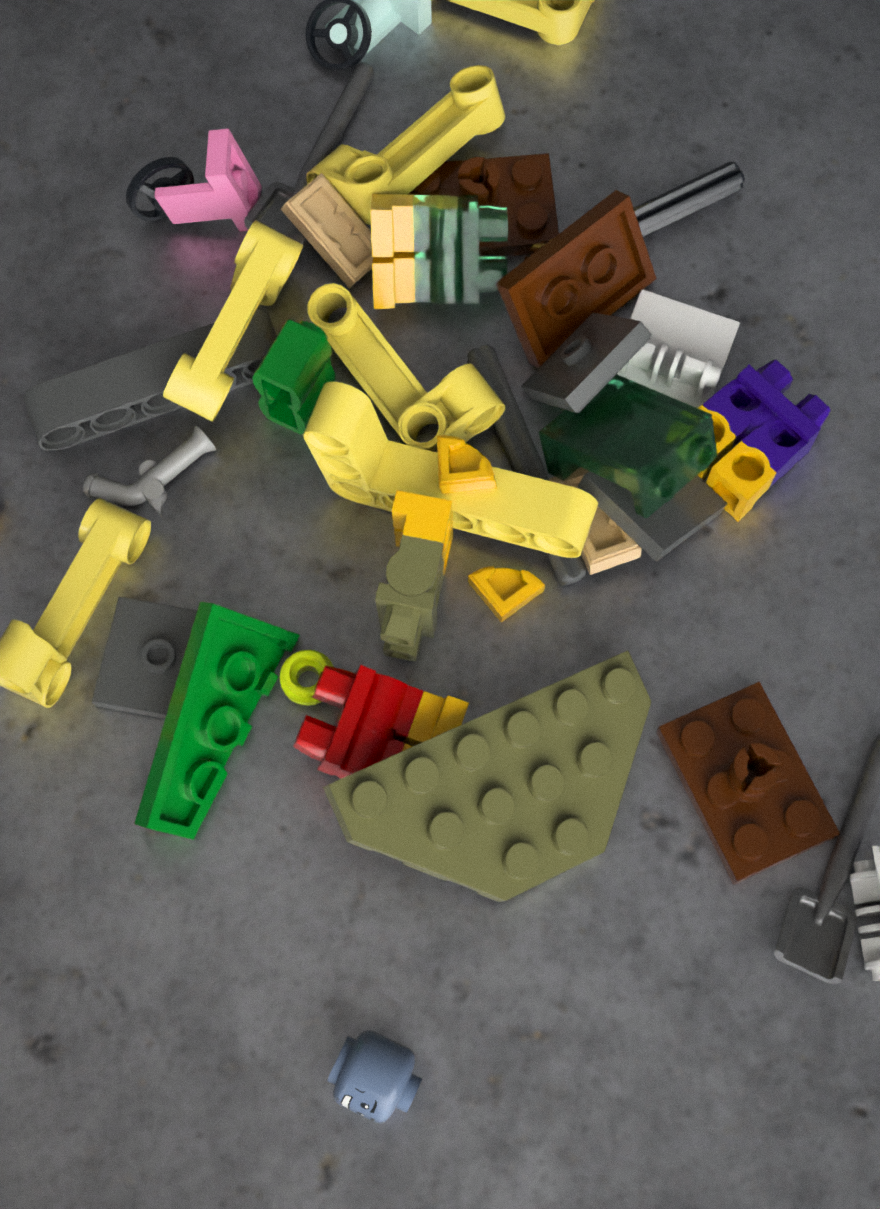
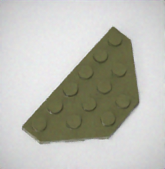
M627 650L328 784L323 789L348 843L368 851L374 850L399 860L406 866L441 880H449L477 891V894L494 901H507L605 852L652 701Z

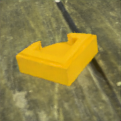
M437 436L438 479L442 494L497 488L492 466L480 451L465 443L459 437Z
M489 566L468 575L470 586L501 623L544 592L545 584L539 578L525 570L519 571L511 568H494V566Z

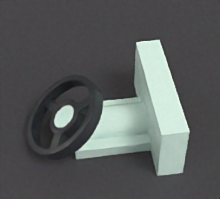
M324 0L315 7L307 22L306 43L312 57L326 68L334 70L349 69L358 64L400 22L418 35L421 34L432 23L431 0ZM339 3L348 4L325 25V29H315L319 17L327 8ZM315 37L326 38L327 43L332 48L342 50L346 61L339 64H332L326 61L317 50Z

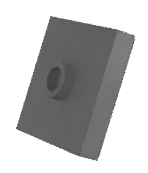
M592 313L521 387L532 400L579 413L650 340L652 334L641 321Z
M651 431L586 473L578 485L581 490L596 498L598 507L655 561L661 559L719 516L728 504Z
M119 597L92 698L93 704L96 707L165 719L197 610Z

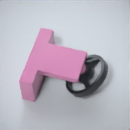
M229 128L210 130L208 133L205 177L208 183L194 184L193 173L185 162L175 157H164L150 162L137 172L127 188L126 202L133 214L143 221H157L169 217L173 224L232 219L239 232L248 231L244 220L260 199L262 185ZM167 168L182 169L172 178L162 177L152 184L145 182L161 170ZM138 191L147 195L155 210L143 211L136 208Z

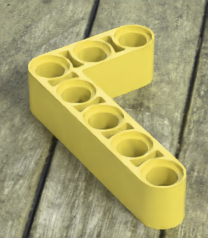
M332 381L326 382L323 385L303 434L304 440L329 487L347 500L392 512L396 490L450 500L453 507L452 521L454 529L561 557L577 558L581 555L598 506L596 498L581 489L492 467L497 483L496 489L442 494L438 479V453L389 441L368 396L359 389L341 382Z

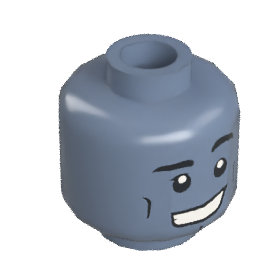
M367 1030L362 1032L357 1039L347 1036L327 1082L335 1085L333 1097L337 1104L375 1123H383L391 1117L396 1108L407 1113L422 1078L412 1074L415 1065V1055L410 1048L375 1031Z

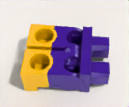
M772 360L757 370L749 364L738 374L736 379L726 384L671 430L666 445L702 480L707 478L706 484L728 503L724 510L737 522L753 508L755 502L778 479L783 477L797 461L799 462L809 453L831 411L830 407L817 395L810 393L796 406L787 399L783 393L790 388L793 378L790 371L777 360Z

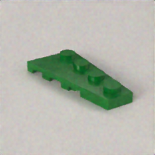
M199 603L134 822L135 825L192 840L195 838L227 776V771L224 768L234 747L237 745L243 746L253 727L247 722L260 697L269 696L279 677L274 671L284 652H292L300 637L299 634L214 603Z

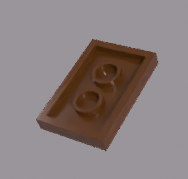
M549 153L496 158L474 157L468 160L444 162L408 194L413 195V202L418 208L420 215L414 240V251L420 264L532 255L533 252L529 249L539 241H550L559 234Z
M615 190L552 240L539 241L529 249L533 254L530 257L525 256L524 261L497 281L496 285L528 362L539 368L592 313L612 315L641 292V289L646 288L657 278L630 196Z
M760 681L658 727L656 733L733 885L831 841L840 835L835 822Z

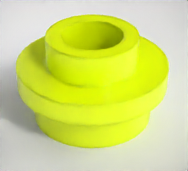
M301 650L289 656L280 670V684L285 695L291 701L300 705L310 706L321 703L322 701L312 698L317 683L311 687H304L298 683V679L301 674L307 671L315 672L320 677L325 666L334 667L330 659L323 653L315 650Z

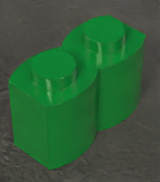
M290 319L286 320L252 377L253 384L261 395L258 404L264 416L268 420L300 435L306 429L323 385L326 382L335 381L336 378L334 369L331 366L330 357L332 349L327 341L328 337L321 328L307 321L296 323Z

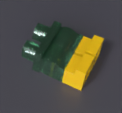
M372 194L370 211L374 309L395 308V303L411 302L448 304L463 301V304L479 303V293L499 291L496 282L508 274L507 256H479V242L508 241L507 208L478 205V195H462L461 198L447 195Z

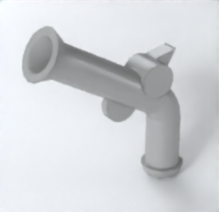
M195 426L191 437L159 463L153 460L142 462L139 466L141 477L133 484L126 485L101 477L99 473H91L83 481V492L89 498H101L122 506H134L147 500L162 518L163 504L167 499V492L164 486L204 453L216 451V448L207 435L198 426Z

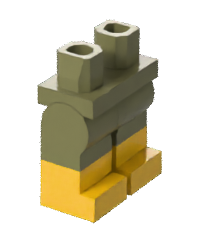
M396 490L392 507L395 543L396 547H399V551L390 557L386 566L387 584L379 582L375 601L381 628L380 637L381 640L385 641L383 654L392 658L416 662L422 636L434 638L436 631V609L453 540V507L450 500Z

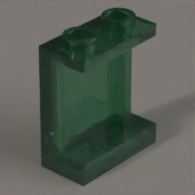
M618 374L579 413L564 410L538 432L549 474L564 481L579 467L595 473L628 489L633 496L636 514L644 518H648L664 503L670 501L681 488L701 471L708 468L717 457L712 414Z

